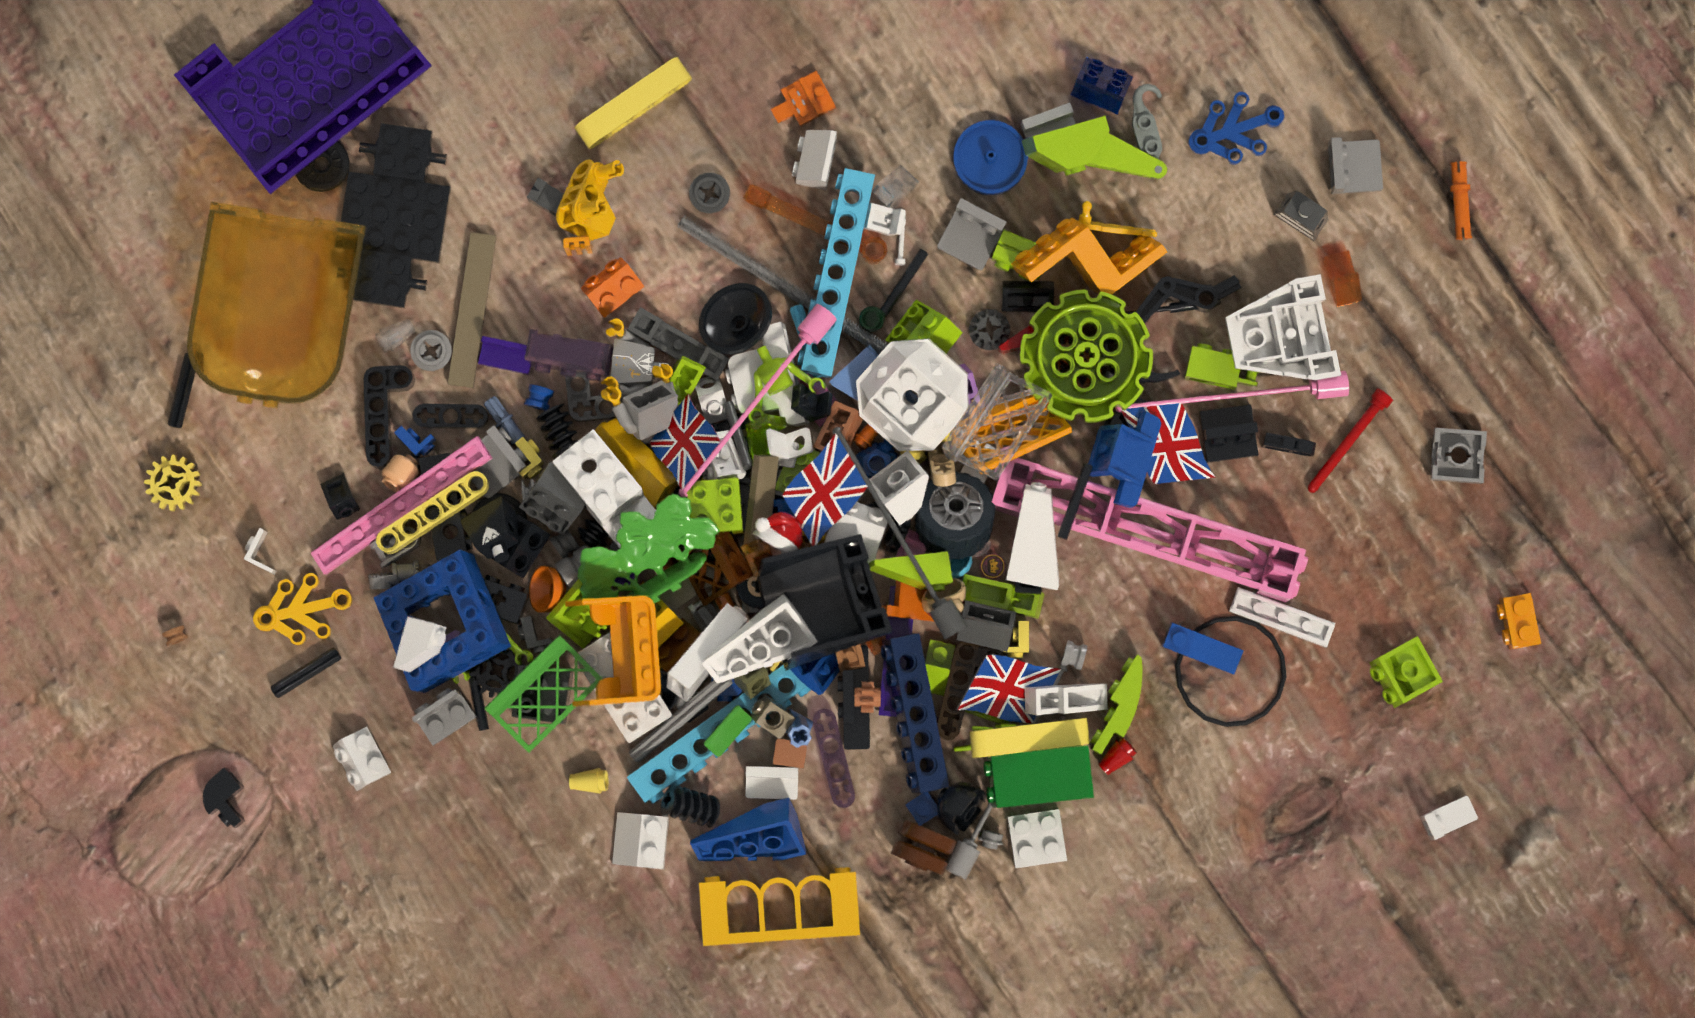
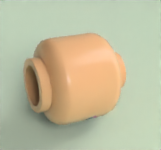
M409 454L405 456L394 455L381 471L383 476L382 482L391 491L398 492L420 476V470L417 467L418 461Z

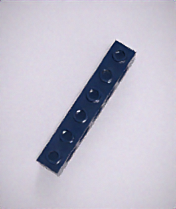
M912 633L883 639L881 655L883 660L886 661L888 670L886 672V681L891 687L893 695L891 697V706L897 716L896 732L902 741L901 757L907 766V786L911 789L912 793H924L949 787L920 634ZM902 656L907 660V665L904 669L899 664ZM906 682H909L912 686V691L909 695L904 690ZM912 707L917 711V716L914 720L909 715ZM917 733H920L922 737V742L919 746L916 745L914 740ZM923 758L927 762V767L924 771L919 766Z

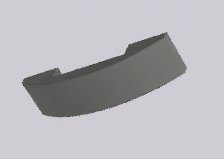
M641 307L627 329L676 360L684 356L705 366L703 374L716 381L730 359L665 323L662 319Z

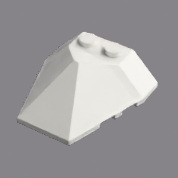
M1321 274L1294 279L1225 317L1235 369L1308 380H1321L1341 376L1336 350L1331 351L1321 304L1326 300Z

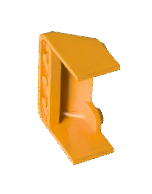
M629 596L565 601V607L589 605L591 619L596 624L610 625L614 677L603 678L597 683L596 700L572 701V705L588 706L652 701L656 699L661 691L656 612L652 599L647 596Z

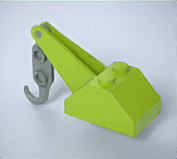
M1152 84L1139 86L1133 94L1132 127L1138 148L1109 134L1110 130L1106 116L1021 140L1025 155L1055 173L1064 171L1065 176L1086 170L1085 166L1151 179L1163 178L1167 173V166L1159 160V155L1162 152L1161 139L1155 118L1142 100V96L1146 91L1154 92L1157 98H1161L1162 94Z

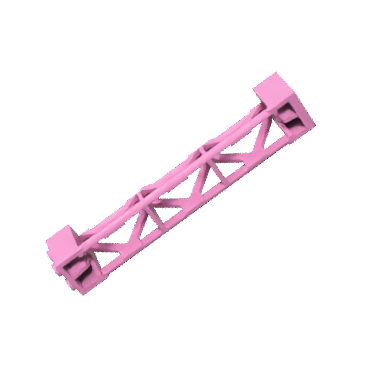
M1016 458L1003 464L992 502L995 505L996 511L1019 518L1026 484L1031 485L1032 482H1038L1047 485V488L1070 489L1074 491L1078 477ZM1034 472H1037L1061 481L1034 479L1031 481V479L1033 477ZM1091 481L1087 482L1083 497L1095 503L1096 507L1093 509L1079 505L1077 514L1092 520L1088 522L1075 518L1071 530L1257 589L1256 594L1283 603L1297 596L1300 582L1296 580L1298 574L1304 572L1308 557L1304 556L1305 549L1139 497L1137 503L1140 506L1127 508L1114 505L1116 489ZM1087 489L1111 496L1109 502H1106ZM1052 496L1053 507L1066 511L1070 501ZM1053 511L1054 524L1061 526L1065 515ZM1121 513L1152 515L1175 529V532L1171 534L1121 518L1120 515ZM1166 514L1190 521L1188 528ZM1196 524H1199L1205 527L1218 530L1220 532L1194 530ZM1116 528L1125 529L1171 545L1166 547L1119 532ZM1200 538L1233 541L1252 553L1254 558L1252 560L1199 543ZM1246 540L1270 547L1268 555ZM1200 553L1250 570L1248 573L1195 556V554Z

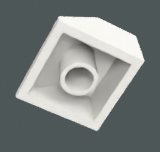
M806 130L805 137L800 136L797 151L802 152L800 162L795 161L792 176L796 177V184L822 190L827 189L837 141V131Z
M907 450L869 480L886 509L898 524L901 525L905 521L910 520L921 508L929 476Z
M617 812L612 864L664 869L669 817Z

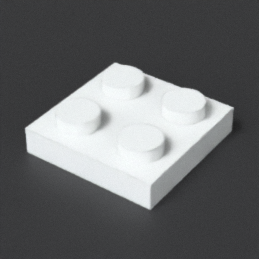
M1059 809L1007 817L1015 868L1067 861Z

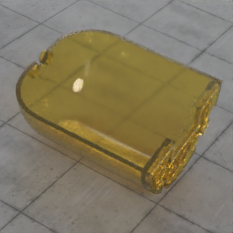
M211 202L187 337L188 356L197 375L217 391L237 397V402L252 404L254 400L263 402L262 406L276 409H278L279 404H299L313 400L327 391L339 375L343 364L366 226L314 218V221L266 214L262 209Z

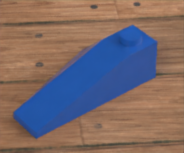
M790 798L762 804L690 840V845L699 861H731L733 857H748V861H757V857H773V861H780L806 855L798 815Z

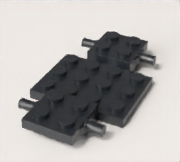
M381 123L379 137L375 144L360 141L359 152L374 154V175L355 172L348 173L337 242L338 249L360 252L359 263L355 270L342 267L339 270V278L354 280L353 301L405 309L407 295L411 288L424 291L427 289V280L412 278L414 260L440 263L451 187L426 183L428 168L431 162L444 165L447 162V154L432 152L431 141L433 132L431 130Z

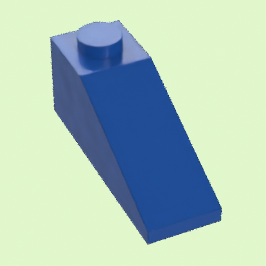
M1172 622L1162 643L1164 648L1231 674H1235L1244 651Z

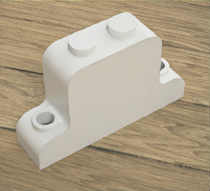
M782 322L770 324L767 332L762 337L763 345L767 347L772 359L777 357L787 358L792 351L786 326ZM757 349L733 355L728 362L729 369H725L727 381L733 385L735 393L731 394L732 402L735 409H739L741 413H744L755 399L754 372L763 364ZM788 370L794 384L772 396H769L768 392H766L763 396L762 410L765 414L779 410L783 424L788 423L795 427L809 424L808 420L791 409L793 386L798 385L799 382L798 377ZM756 412L753 417L759 416L761 413Z

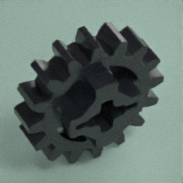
M505 649L500 652L509 656L508 659L499 660L492 656L486 660L488 664L484 673L481 674L483 662L474 666L475 671L469 673L470 676L477 678L473 685L482 686L480 689L481 694H484L487 690L489 691L490 698H493L495 693L499 694L510 683L508 675L510 669L514 668V666L515 674L513 679L517 676L519 665L516 664L514 653L510 649L509 651ZM492 660L498 666H504V669L501 671L504 681L498 675H492L494 671ZM492 680L498 681L502 687L494 688L486 683Z

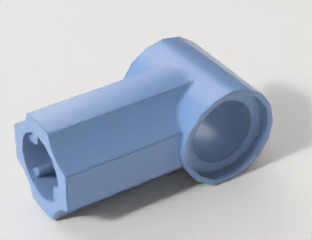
M788 709L795 717V720L786 731L790 744L797 748L802 745H808L812 738L810 730L813 721L792 709Z

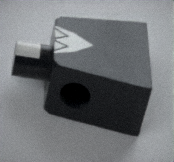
M502 496L460 520L474 547L487 559L494 558L495 562L506 561L509 558L507 549L519 541L515 508Z

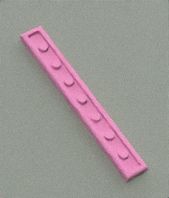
M476 436L311 552V555L323 574L327 575L373 543L381 530L465 475L477 470L493 459L480 437Z

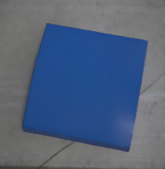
M836 653L790 669L803 684L818 695L826 691L840 672Z

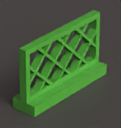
M559 634L485 707V710L530 753L576 707L572 703L570 705H559V690H574V701H582L596 688L597 683L603 678ZM566 650L575 657V668H559V657ZM556 661V668H549ZM578 661H579L585 668H578ZM545 671H556V687H540V676ZM559 671L575 672L574 687H559ZM578 672H590L596 679L589 687H577ZM537 680V687H529ZM525 690H537V705H521L522 693ZM540 690H556V705H540ZM577 690H585V691L577 698ZM519 697V705H511ZM507 708H518V723H506L500 715ZM521 708H537V724L521 723ZM540 708H556V719L551 724H540ZM559 708L565 709V710L558 716V714H559ZM511 727H518V734ZM521 727H537V738L530 745L521 738ZM540 727H547V728L540 734Z

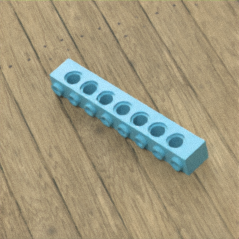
M845 168L844 174H838L835 189L840 190L838 200L833 199L830 214L835 216L833 225L827 224L824 239L829 240L827 250L822 249L819 264L824 265L822 275L816 274L813 288L818 290L817 299H811L808 311L809 314L816 304H820L829 310L837 320L820 341L826 346L824 354L816 355L813 353L811 347L814 343L811 345L807 344L805 350H800L797 365L802 366L801 370L807 374L830 379L832 377L875 174ZM853 191L859 196L858 202L855 204L846 202L844 195L847 192ZM848 216L853 220L854 225L849 229H844L839 225L840 218ZM836 242H845L848 246V251L844 254L836 253L833 248ZM831 267H839L843 272L842 277L839 279L830 278L828 270ZM829 291L835 293L837 296L836 303L832 305L826 304L822 298L824 293Z
M782 665L769 674L771 685L750 700L743 693L627 776V779L645 803L651 801L654 804L664 796L663 791L672 785L679 786L685 782L686 778L684 775L691 770L697 773L708 765L705 760L712 755L718 758L709 749L704 754L696 753L694 744L697 740H706L736 705L752 713V707L758 697L762 694H768L777 703L788 708L792 704L790 699L797 694L803 697L811 689L803 684L790 669L785 670ZM782 679H790L793 682L794 686L791 692L783 693L779 690L778 685ZM773 711L769 712V713L766 715L765 720H770V719H771V718L769 717V714H771ZM752 719L735 741L739 743L750 735L747 730L755 724L758 728L761 726ZM679 754L685 755L688 761L683 769H676L673 766V759ZM663 770L666 773V780L663 784L657 785L653 783L652 774L654 771Z

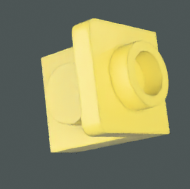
M1018 621L1017 627H1013L1012 640L1017 642V647H1008L1007 652L1002 651L1003 654H1008V657L1023 658V654L1029 653V621Z

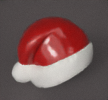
M778 512L768 518H759L755 522L756 530L753 536L772 556L800 549L803 539L802 528L798 520L791 514Z

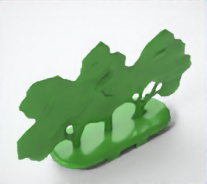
M675 494L667 496L657 504L653 519H647L640 512H621L620 523L622 528L618 530L616 540L621 544L619 550H608L604 547L585 548L582 550L580 557L581 566L578 569L577 575L583 584L580 588L582 597L594 599L618 597L620 591L630 590L631 592L626 597L647 596L655 604L660 601V594L669 589L672 592L680 589L682 581L693 575L703 566L707 558L706 553L696 552L689 555V551L695 548H712L715 542V535L719 533V529L710 518H690L689 516L692 511L690 499L679 497V495ZM680 544H683L685 547L683 552L678 547ZM674 557L680 560L666 570H662L669 558ZM645 569H653L658 574L641 585L637 583L639 574ZM632 572L635 574L634 579L629 577ZM617 577H623L631 582V584L628 585L626 582L623 586L614 580ZM611 586H617L619 589L613 591Z

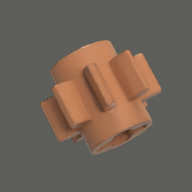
M862 682V687H855L854 707H861V713H874V707H881V688H874V682Z

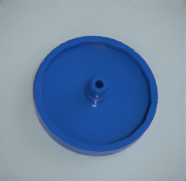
M985 120L968 127L958 138L953 154L954 168L961 182L970 190L983 195H998L1015 187L1022 179L1028 162V156L1025 155L1021 141L1023 140L1022 136L1012 126L996 120Z

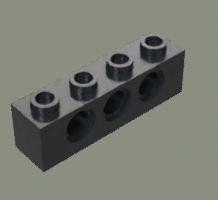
M450 453L419 458L421 474L448 457ZM453 492L449 495L448 500L452 501L453 505L460 503L461 494L459 492ZM431 506L428 508L429 519H436L439 516L440 510L436 506ZM462 509L431 530L437 561L446 558L458 550L468 553L469 550H473L472 541L466 535L465 529L460 522L461 519L467 516L466 509ZM449 526H456L458 529V534L454 539H447L445 537V529Z

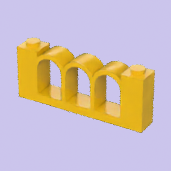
M850 867L835 868V873L830 874V880L819 875L805 877L799 882L797 887L788 879L778 877L768 880L762 885L761 889L754 883L745 880L732 882L726 887V881H720V876L704 877L705 883H699L703 946L860 935L856 872H850ZM817 880L825 883L830 889L833 926L802 928L800 893L806 883ZM784 883L793 891L797 929L766 931L764 893L772 884ZM741 885L748 886L756 893L760 931L729 933L727 900L729 893L735 887Z

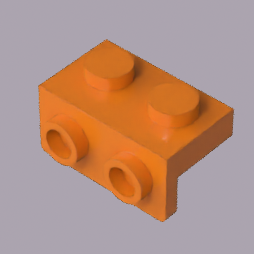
M620 257L608 262L605 269L598 275L589 277L585 281L584 286L581 287V290L603 318H605L645 286L630 266Z

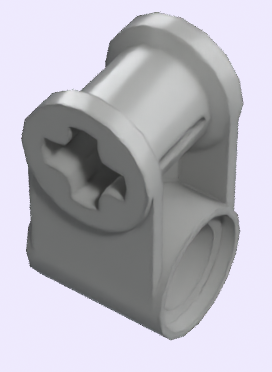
M404 526L405 532L414 533L416 531L412 527ZM385 536L382 541L385 548L393 547L396 542L395 536ZM421 537L413 541L411 545L402 548L394 554H388V556L378 548L376 541L369 546L378 555L381 561V568H385L391 565L392 562L398 561L406 554L417 549L421 544Z

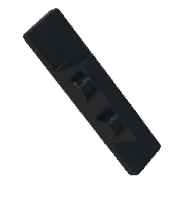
M861 645L865 667L843 670V676H838V692H843V702H838V718L844 719L845 750L870 748L869 713H861V707H854L855 687H862V682H869L867 645Z

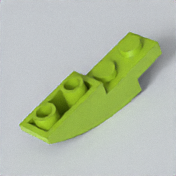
M1138 654L1134 659L1130 657L1127 659L1121 669L1125 674L1120 681L1115 679L1108 691L1111 694L1109 700L1118 706L1116 709L1113 707L1109 709L1103 719L1107 722L1103 731L1097 729L1090 743L1094 744L1091 750L1099 755L1103 753L1113 734L1124 738L1135 715L1140 699L1143 673L1142 657Z

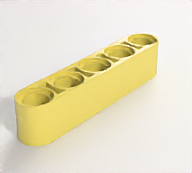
M675 57L580 121L575 126V130L586 146L592 149L684 87L692 80V77L679 58Z
M478 471L465 475L381 530L376 537L378 548L384 553L394 554L485 495L489 489L488 479ZM474 478L483 479V487L478 491L470 489V482ZM453 492L461 494V501L457 505H451L448 502V497ZM431 506H436L440 510L439 516L436 519H428L426 516V511ZM410 520L416 521L418 524L417 530L412 534H407L404 530L405 524ZM387 535H394L396 539L395 545L391 548H385L382 544L383 538Z
M1087 718L969 732L972 758L1090 744Z

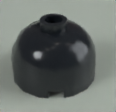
M963 781L952 784L949 788H943L937 796L939 801L937 814L941 823L956 835H959V829L963 832L966 831L982 809L978 805L980 800L985 803L986 792L970 782Z

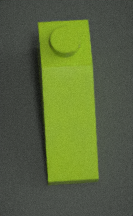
M948 551L914 555L935 592L944 591L945 586L953 582ZM908 556L876 559L868 563L872 572L918 589H927Z

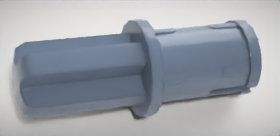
M496 396L491 397L484 403L485 408L497 423L495 426L503 428L512 439L510 440L511 445L525 437L513 421V415L508 414Z

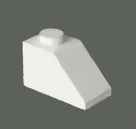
M407 617L393 668L411 672L440 653V649L446 639L445 631L447 627Z

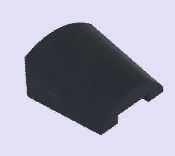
M861 534L764 558L760 561L756 571V578L763 608L785 594L818 641L809 648L791 652L789 659L782 660L785 670L892 633L885 607L881 605L868 565L869 557Z

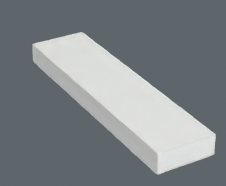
M1237 587L1229 612L1324 648H1327L1336 624Z

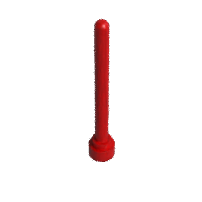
M1379 388L1371 395L1372 400L1370 401L1371 405L1309 483L1307 489L1310 493H1315L1379 410L1388 409L1394 401L1388 394Z

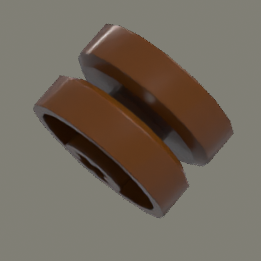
M904 820L900 833L902 836L913 840V843L910 845L903 841H895L890 854L905 860V863L926 872L930 870L943 875L948 863L945 859L934 855L935 851L937 850L947 855L952 854L957 841Z

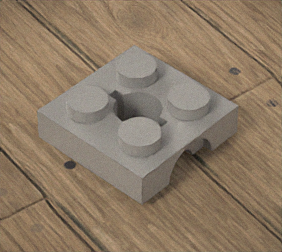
M1434 428L1430 480L1483 484L1485 470L1483 459L1487 431ZM1454 448H1461L1465 451L1466 455L1471 457H1468L1464 463L1458 464L1453 461L1451 456L1445 457V454H1450Z

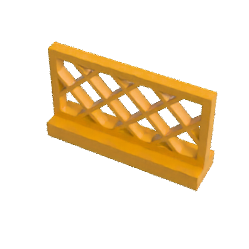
M1028 390L959 422L951 430V437L956 450H961L977 471L983 474L1072 433V428L1065 419L1049 411L1047 416L1037 415L1047 410L1049 402L1045 398L1035 400ZM1022 421H1026L1024 427L1015 426ZM1032 422L1044 423L1041 429L1030 427ZM1049 424L1061 426V428L1056 430L1047 429ZM1003 431L1001 437L992 436L998 432ZM1009 432L1021 434L1019 439L1007 438ZM1026 435L1038 436L1033 441L1025 440ZM977 442H980V445H979L978 448H976V447H968V446L973 445V444H975V443H977ZM986 443L998 444L996 450L984 449ZM1004 445L1016 446L1011 451H1002ZM981 456L993 457L992 460L983 464L979 461Z

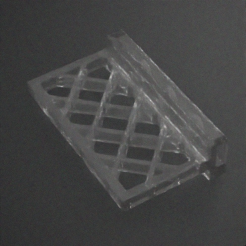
M997 363L942 446L946 457L954 462L959 461L998 480L1051 399V392L1008 372L1006 367ZM1010 381L1019 385L1020 392L1006 396L1005 388ZM1032 394L1042 396L1038 404L1027 405L1025 396ZM1022 398L1024 408L1010 412L1008 401ZM1004 403L1007 413L992 417L991 410L994 405ZM1026 414V423L1014 428L1012 417ZM1008 419L1011 429L996 433L994 423ZM991 424L993 434L978 438L977 431L979 428ZM1012 435L1014 441L1011 446L1000 449L998 439ZM995 440L997 450L982 454L980 444ZM977 445L979 455L971 458L962 455L966 448ZM998 456L1000 463L994 471L985 466V459Z

